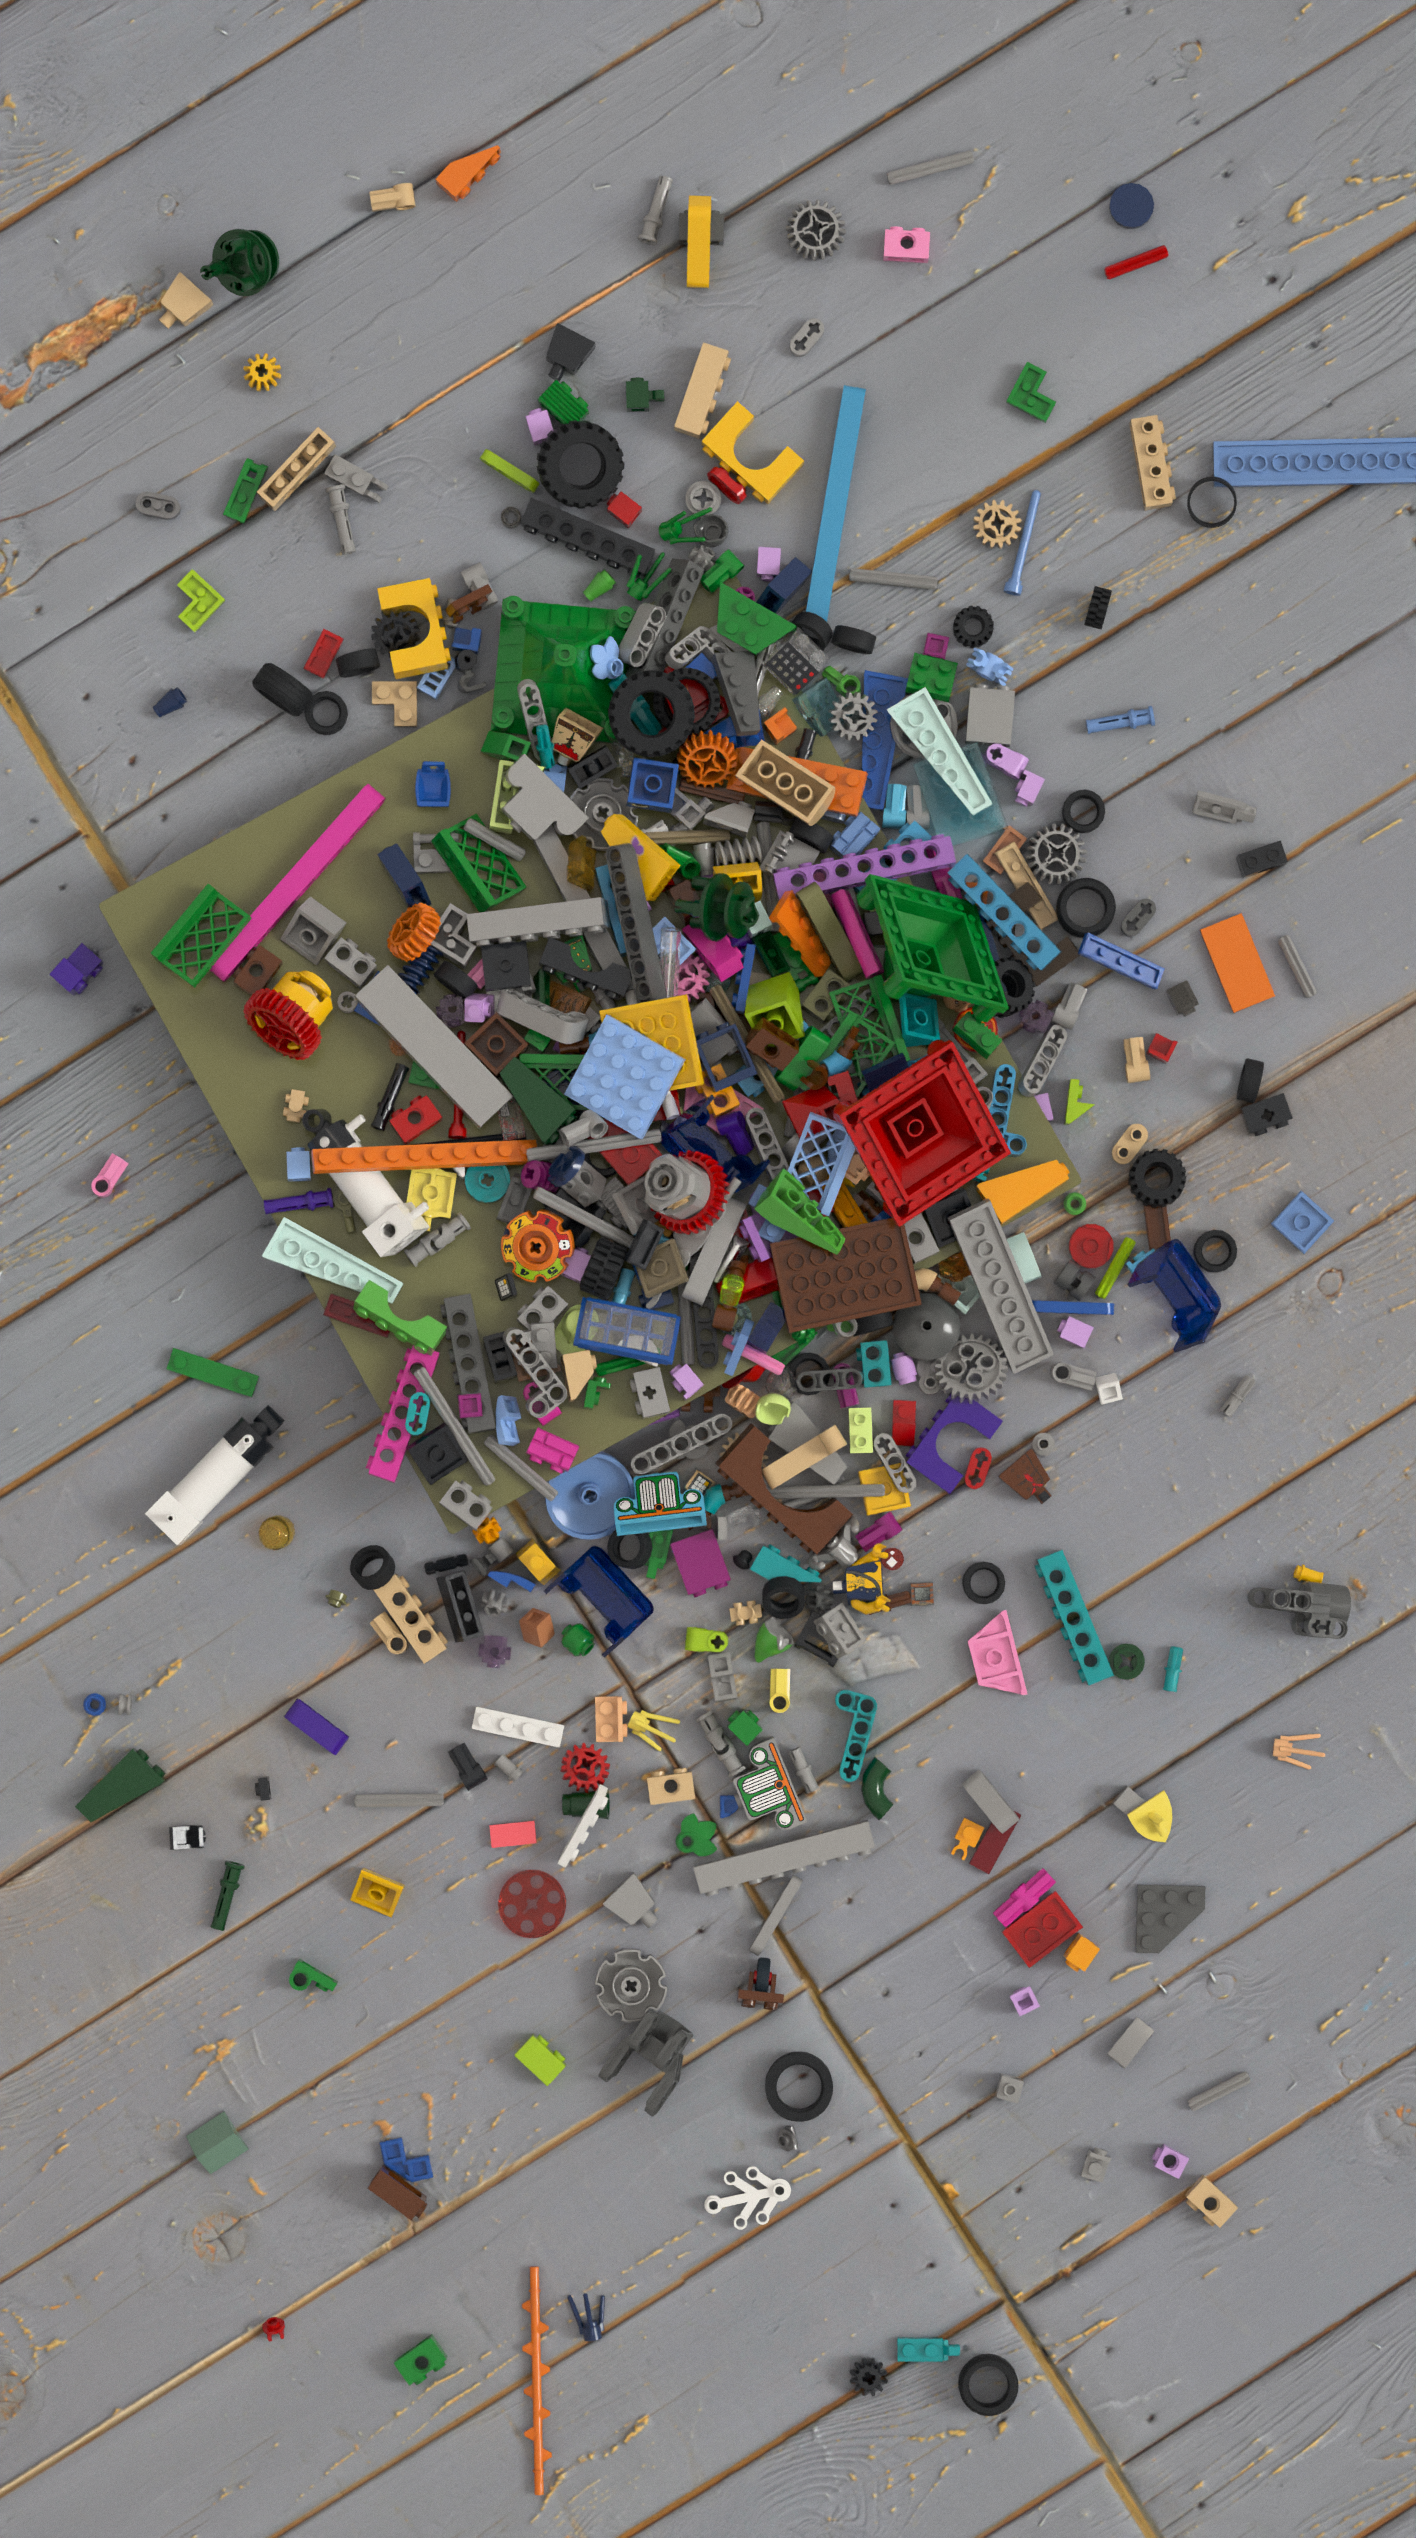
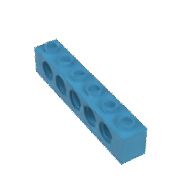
M968 854L947 872L951 876L948 880L957 889L961 887L966 892L964 897L972 905L977 903L982 910L979 913L988 922L992 919L997 924L995 929L1003 938L1007 935L1013 941L1010 945L1019 954L1022 951L1028 957L1026 962L1034 970L1037 968L1043 970L1061 953V950ZM970 875H975L978 879V883L974 888H969L966 885V879ZM986 891H990L993 894V901L990 904H984L981 899L982 894ZM1002 907L1007 908L1009 911V916L1006 920H1000L997 917V911ZM1016 924H1022L1025 929L1024 934L1020 937H1016L1012 931ZM1032 940H1037L1040 943V949L1036 953H1032L1028 949V944Z

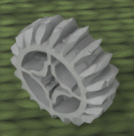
M816 199L815 206H812L810 200L807 201V208L803 204H799L800 212L793 209L792 215L795 218L788 217L787 222L792 225L786 226V231L792 232L786 236L787 240H793L790 243V247L799 246L796 249V254L799 255L802 251H805L803 258L807 259L808 255L812 254L813 261H816L817 254H820L821 260L825 259V252L830 257L833 256L831 248L839 251L840 246L838 243H844V238L840 235L846 234V229L840 228L845 225V220H839L842 217V213L833 214L836 207L833 205L830 209H827V201L824 202L823 206H819V199ZM816 214L826 216L831 223L819 221ZM809 216V225L803 227V230L797 231L800 221L804 217ZM813 221L815 226L821 228L819 230V237H817V234H814V232H811L813 228ZM834 229L835 232L832 239L823 245L822 236L829 233V230ZM801 237L812 239L817 247L804 243Z
M1052 824V831L1050 832L1047 826L1043 827L1044 835L1038 830L1035 832L1039 838L1038 840L1031 837L1030 842L1035 846H1027V850L1033 852V854L1026 855V859L1034 860L1028 866L1029 868L1037 867L1033 874L1037 875L1041 872V881L1048 876V884H1052L1053 878H1056L1057 884L1060 885L1061 877H1064V880L1068 883L1070 882L1069 874L1074 878L1078 876L1074 869L1078 871L1083 870V867L1078 862H1086V858L1080 857V855L1086 854L1087 850L1079 849V847L1085 844L1084 841L1076 842L1080 837L1079 833L1075 834L1074 837L1070 835L1073 828L1070 827L1066 833L1063 832L1065 829L1064 824H1061L1060 831L1056 830V824ZM1062 837L1067 841L1061 845H1055L1047 838ZM1041 843L1048 852V857L1042 863L1038 857V849ZM1070 846L1073 847L1075 852L1072 866L1065 857V852ZM1065 847L1060 854L1062 859L1056 857L1048 862L1053 854L1051 850L1058 851ZM1056 863L1063 867L1065 871L1053 872L1046 868Z

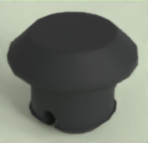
M742 1550L739 1555L733 1556V1562L740 1569L750 1568L749 1562L753 1559L750 1552Z

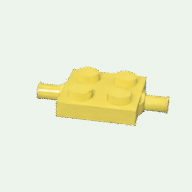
M440 1168L411 1169L406 1203L412 1202L415 1207L419 1206L422 1202L428 1204L429 1209L421 1216L430 1228L432 1218L450 1219L457 1173L445 1172Z

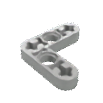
M700 626L673 646L665 656V661L669 667L680 669L700 653H703L713 664L711 657L714 655V650L720 653L732 651L709 628ZM685 644L691 645L694 649V652L689 651L686 648ZM680 653L682 657L676 659L675 657Z

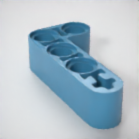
M1003 1064L997 1068L993 1076L991 1088L993 1100L989 1111L991 1115L998 1114L1003 1119V1123L997 1125L1011 1151L1008 1157H1018L1025 1151L1027 1142L1021 1135L1006 1132L1016 1072L1011 1065ZM1003 1071H1007V1075L1010 1077H1008L1005 1081V1086H1000L1002 1084L1003 1076L999 1074H1002ZM998 1092L1004 1093L1007 1101L1004 1103L997 1102L995 1094ZM1018 1141L1021 1144V1150L1013 1151L1010 1148V1142Z

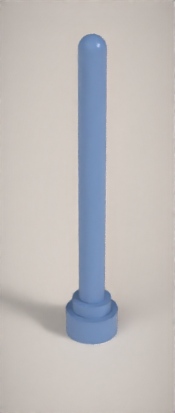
M1038 490L1032 492L1012 577L1009 578L1008 582H1005L1003 592L1014 596H1021L1023 588L1020 578L1041 496Z

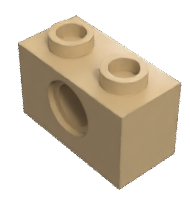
M687 1768L673 1769V1774H665L664 1771L651 1772V1776L647 1777L650 1805L695 1799L692 1771L687 1772ZM672 1779L676 1781L677 1789L675 1791L668 1792L665 1789L664 1784L667 1780Z
M1204 2175L1185 2193V2196L1188 2198L1186 2203L1194 2211L1200 2209L1205 2214L1203 2219L1212 2227L1216 2224L1221 2228L1238 2209L1236 2204ZM1213 2197L1216 2200L1215 2206L1210 2209L1205 2208V2199Z

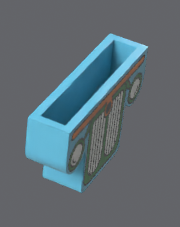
M677 1472L635 1476L633 1478L635 1500L629 1497H622L614 1503L617 1536L707 1525L703 1494L696 1489H689L681 1494Z

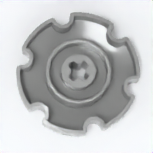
M597 778L587 784V789L585 790L577 788L570 799L589 819L572 836L582 845L585 842H590L592 850L606 851L610 846L601 831L604 828V822L609 816L613 814L624 815L637 826L638 816L632 813L637 808L626 806L628 788L625 785L616 788L613 786V779ZM600 810L602 813L607 812L605 819L602 816L598 818Z
M624 1949L615 1952V1960L613 1962L605 1960L596 1975L595 1985H599L602 1988V1991L597 1993L599 2004L610 2016L620 2013L624 2022L641 2021L649 2009L658 2011L667 1993V1986L661 1984V1979L666 1977L662 1965L651 1954L647 1958L641 1957V1950ZM626 1981H636V1990L633 1991L631 1988L627 1990Z

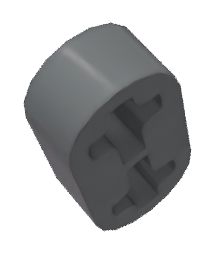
M1150 899L1140 900L1122 921L1121 931L1123 934L1129 937L1136 936L1156 912L1155 903ZM1149 904L1151 906L1149 909L1151 914L1145 913L1140 917L1138 915L1142 910L1140 905L1145 906ZM1137 918L1139 920L1135 925L1137 930H1130L1128 932L1126 930V922L1131 923Z

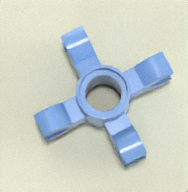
M974 648L975 652L972 655L976 659L968 658L966 665L973 671H976L981 677L1005 686V682L1008 679L1004 677V674L1011 676L1013 668L996 655Z

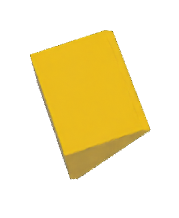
M363 1868L350 1901L392 1918L405 1885Z

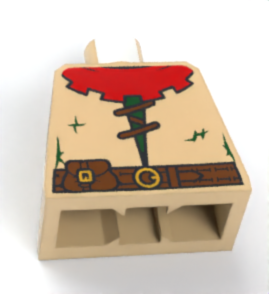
M565 708L557 718L552 739L553 749L560 753L557 758L558 763L568 766L571 760L579 762L593 745L603 728Z

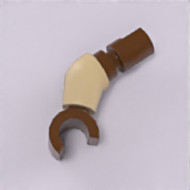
M926 1268L915 1271L919 1290H929L932 1293L936 1291L937 1296L951 1305L957 1302L961 1293L952 1288V1285L946 1281L942 1283V1279L937 1276L936 1272Z

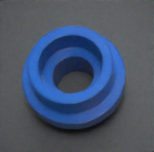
M93 1693L85 1698L83 1707L89 1715L98 1716L105 1711L106 1701L102 1695ZM93 1700L99 1702V1707L97 1709L91 1707V1702Z

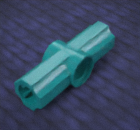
M624 673L608 683L613 693L627 678ZM640 695L631 706V721L635 722L643 734L656 735L662 729L661 724L649 710L650 706L644 697Z

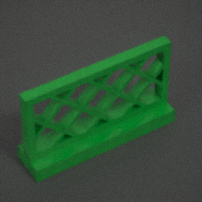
M476 813L448 829H443L431 842L480 913L488 912L491 908L524 891L527 887L503 852L489 845L491 852L480 850L481 841H484L464 830V825L470 818L485 826ZM453 832L461 834V843L455 842L450 834ZM466 837L477 840L476 848L465 845ZM464 851L475 853L474 862L467 860ZM479 855L490 858L489 866L478 863ZM494 860L502 863L504 866L503 871L493 868ZM477 869L488 872L486 880L480 879ZM492 874L502 877L501 885L491 882ZM506 878L513 880L517 888L505 887ZM490 888L500 890L498 899L495 900L489 892Z
M207 884L153 949L151 954L156 961L166 966L195 988L252 918L217 892L214 887ZM221 900L225 905V911L213 913L214 904ZM239 914L243 917L239 924L230 926L229 915ZM225 916L226 926L214 928V918ZM210 918L211 929L199 930L198 924L200 921ZM227 931L226 940L216 943L215 933ZM211 933L212 944L200 945L199 935ZM196 936V946L185 948L184 941L187 937ZM212 949V957L201 961V950ZM197 951V961L186 963L185 953ZM181 953L182 964L172 965L168 962L174 954ZM198 966V974L193 980L187 976L186 968Z
M882 975L828 993L839 1026L844 1021L846 1014L851 1011L849 1008L853 1000L856 999L866 1004L861 1015L853 1011L851 1012L873 1025L874 1028L877 1027L883 1030L885 1035L895 1042L890 1051L893 1057L903 1053L907 1062L911 1060L890 998L884 991ZM869 986L871 995L868 1001L856 996L860 987ZM856 989L855 992H854V994L848 992V991H851V990ZM844 993L852 997L847 1008L837 1003L836 995ZM868 1006L877 1010L879 1016L876 1022L863 1017ZM840 1009L845 1011L843 1016L840 1012ZM861 1033L857 1034V1036L863 1039L869 1038V1036L867 1037ZM872 1040L873 1044L881 1047L878 1053L882 1052L883 1049L887 1048V1046H885L886 1041H884L883 1044H881L875 1040ZM869 1041L865 1042L861 1051L858 1050L859 1056L868 1055L864 1053V1050ZM880 1055L876 1056V1062L878 1061ZM852 1060L855 1072L859 1073L857 1060Z
M850 1011L831 1038L828 1047L817 1063L820 1064L822 1060L832 1055L834 1050L837 1051L840 1046L844 1045L843 1040L853 1025L857 1027L861 1024L867 1028L869 1038L857 1041H869L872 1054L858 1056V1050H855L856 1057L851 1059L857 1060L859 1073L850 1074L851 1077L858 1075L860 1077L861 1085L855 1090L858 1098L866 1086L865 1080L863 1081L859 1059L872 1057L874 1065L883 1062L895 1045V1042ZM871 1032L876 1034L878 1037H871ZM883 1039L889 1045L884 1052L874 1053L872 1040ZM881 1055L878 1061L876 1062L875 1056ZM813 1069L810 1070L807 1076L812 1073ZM803 1082L799 1086L805 1091L810 1089ZM829 1086V1091L832 1093V1087Z
M520 1054V1062L528 1069H536L541 1074L539 1078L541 1080L545 1078L552 1086L551 1089H555L575 1110H589L581 1104L573 1105L568 1100L569 1097L565 1096L557 1088L566 1078L571 1082L572 1079L569 1075L575 1069H578L585 1055ZM552 1069H558L564 1075L555 1084L546 1076ZM562 1069L570 1070L567 1073H565Z

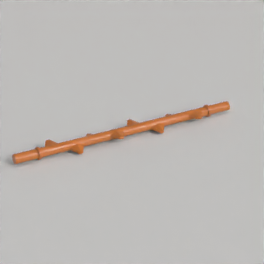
M531 2266L530 2299L522 2304V2308L531 2313V2342L522 2346V2351L532 2356V2385L524 2389V2394L533 2399V2427L526 2430L524 2436L534 2441L533 2472L535 2495H544L543 2472H545V2469H543V2462L551 2458L552 2453L543 2448L542 2420L550 2416L551 2412L542 2406L541 2377L550 2372V2367L541 2363L540 2335L549 2330V2326L540 2321L539 2292H541V2289H539V2267Z

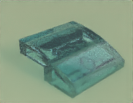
M826 677L820 679L792 699L802 717L814 731L818 732L820 737L832 730L831 728L835 723L828 721L829 718L833 717V714L828 711L830 709L834 710L833 701L837 703L840 701Z

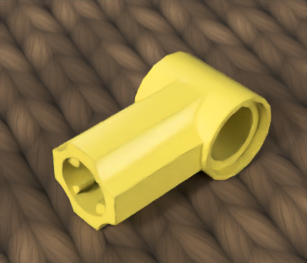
M770 1669L769 1706L775 1713H783L790 1705V1669ZM778 1696L783 1697L786 1701L785 1707L780 1710L773 1706V1700Z

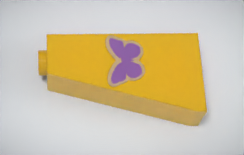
M613 814L609 816L604 822V828L601 831L609 846L623 843L633 845L637 855L646 901H655L681 865L624 815Z

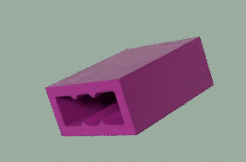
M713 1529L670 1544L688 1595L693 1594L695 1598L706 1594V1589L714 1586L715 1590L728 1586L727 1581L731 1579Z

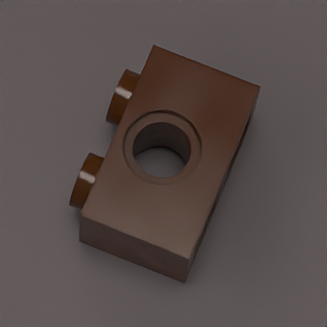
M261 945L249 952L246 957L248 962L244 968L240 966L233 975V978H235L234 985L250 997L257 990L265 989L283 965L281 959ZM255 966L263 970L262 974L258 977L250 974V970Z
M764 1017L746 1036V1047L749 1052L756 1056L759 1055L766 1060L768 1065L773 1068L777 1067L781 1071L799 1053V1041ZM774 1044L775 1047H768L767 1045Z

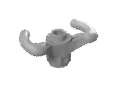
M851 1516L841 1527L838 1535L833 1536L826 1544V1548L822 1549L818 1554L813 1552L809 1556L808 1564L811 1569H824L825 1563L822 1562L824 1560H836L841 1566L845 1565L846 1567L851 1566L859 1556L856 1552L857 1549L850 1543V1526L853 1533L859 1531V1521L857 1518Z

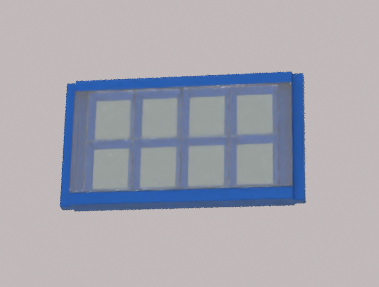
M583 1297L573 1346L663 1365H672L681 1317L676 1314Z

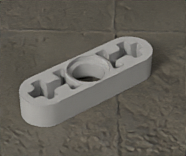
M886 1433L878 1434L873 1439V1448L895 1487L902 1493L913 1491L916 1487V1479L893 1438ZM879 1438L887 1439L889 1441L886 1445L888 1450L894 1449L895 1453L887 1455L884 1459L882 1454H885L886 1451L883 1447H878L877 1444L880 1443ZM893 1456L899 1458L901 1462L900 1467L896 1470L891 1469L888 1465L889 1459ZM904 1468L906 1470L905 1473H902L904 1478L911 1479L909 1483L910 1488L908 1489L900 1486V1483H902L900 1475L896 1478L894 1476V1473H899Z

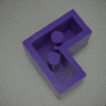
M81 943L68 959L63 958L49 975L72 995L75 996L77 993L80 995L88 987L86 982L92 976L94 978L97 977L103 970L102 964L104 962Z

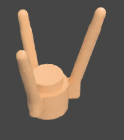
M1281 1735L1280 1739L1275 1738L1272 1756L1278 1757L1280 1761H1286L1310 1770V1765L1287 1756H1291V1753L1325 1757V1753L1292 1748L1293 1743L1288 1741L1320 1738L1321 1735Z

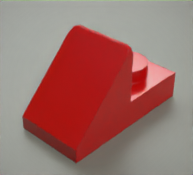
M893 1400L892 1438L896 1445H914L916 1401Z

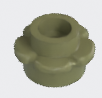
M331 1589L329 1595L325 1596L329 1600L328 1604L335 1608H340L341 1605L347 1604L345 1602L347 1596L339 1591Z

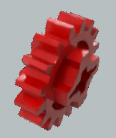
M582 1743L580 1749L577 1745H574L573 1752L570 1750L566 1751L565 1755L567 1757L562 1758L561 1763L564 1765L561 1766L560 1772H566L563 1775V1780H570L569 1787L576 1785V1791H579L582 1787L585 1793H588L589 1787L596 1791L598 1784L604 1785V1778H608L609 1772L605 1770L610 1768V1764L605 1763L608 1758L607 1755L601 1756V1748L595 1751L594 1744L590 1748H586V1744ZM575 1759L576 1765L571 1768L570 1764ZM600 1767V1773L596 1777L595 1770H597V1768Z

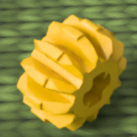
M267 353L263 355V359H260L259 354H255L256 361L254 362L249 358L247 361L251 366H244L243 368L244 371L248 372L244 375V379L250 380L248 384L250 388L256 385L258 392L261 391L262 386L265 387L266 391H270L268 384L271 383L276 387L277 382L274 379H281V374L277 373L281 367L280 365H274L276 363L275 357L268 361ZM261 368H265L267 375L263 374L264 377H260L257 372L258 370L261 371Z

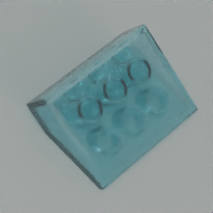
M978 742L964 746L961 750L993 805L974 816L928 760L913 764L937 835L944 834L945 837L950 836L952 846L1009 829L981 745Z

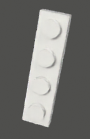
M476 1706L471 1729L560 1748L565 1725Z
M599 1785L563 1849L558 1861L559 1865L566 1868L570 1860L574 1862L579 1852L577 1846L579 1843L584 1844L589 1835V1832L586 1830L589 1826L593 1828L599 1817L596 1814L598 1809L603 1810L609 1799L605 1797L608 1790L607 1787Z

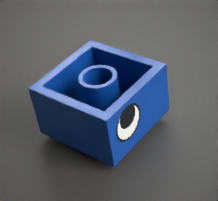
M634 758L626 806L671 813L679 764Z

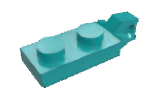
M933 2337L897 2338V2362L948 2361V2356H960V2345L948 2344V2339Z

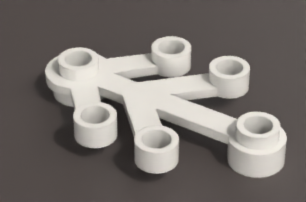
M749 2166L746 2170L747 2178L757 2180L767 2187L758 2190L739 2178L734 2171H727L724 2174L725 2183L734 2185L745 2193L724 2198L710 2195L705 2199L704 2206L708 2213L716 2214L723 2207L747 2202L740 2215L734 2218L735 2228L742 2230L747 2226V2219L759 2200L769 2197L763 2210L758 2211L756 2214L757 2223L764 2225L768 2223L769 2215L777 2202L784 2201L790 2196V2184L781 2178L772 2180L759 2172L756 2166ZM755 2169L757 2175L755 2177L749 2176V2170ZM728 2174L735 2176L733 2182L727 2181L726 2177ZM778 2186L784 2188V2192L782 2194H777L775 2192V2189ZM716 2201L718 2206L715 2209H711L709 2203ZM761 2213H764L767 2216V2219L765 2221H760L758 2219V2216ZM742 2218L745 2223L743 2226H738L736 2220Z

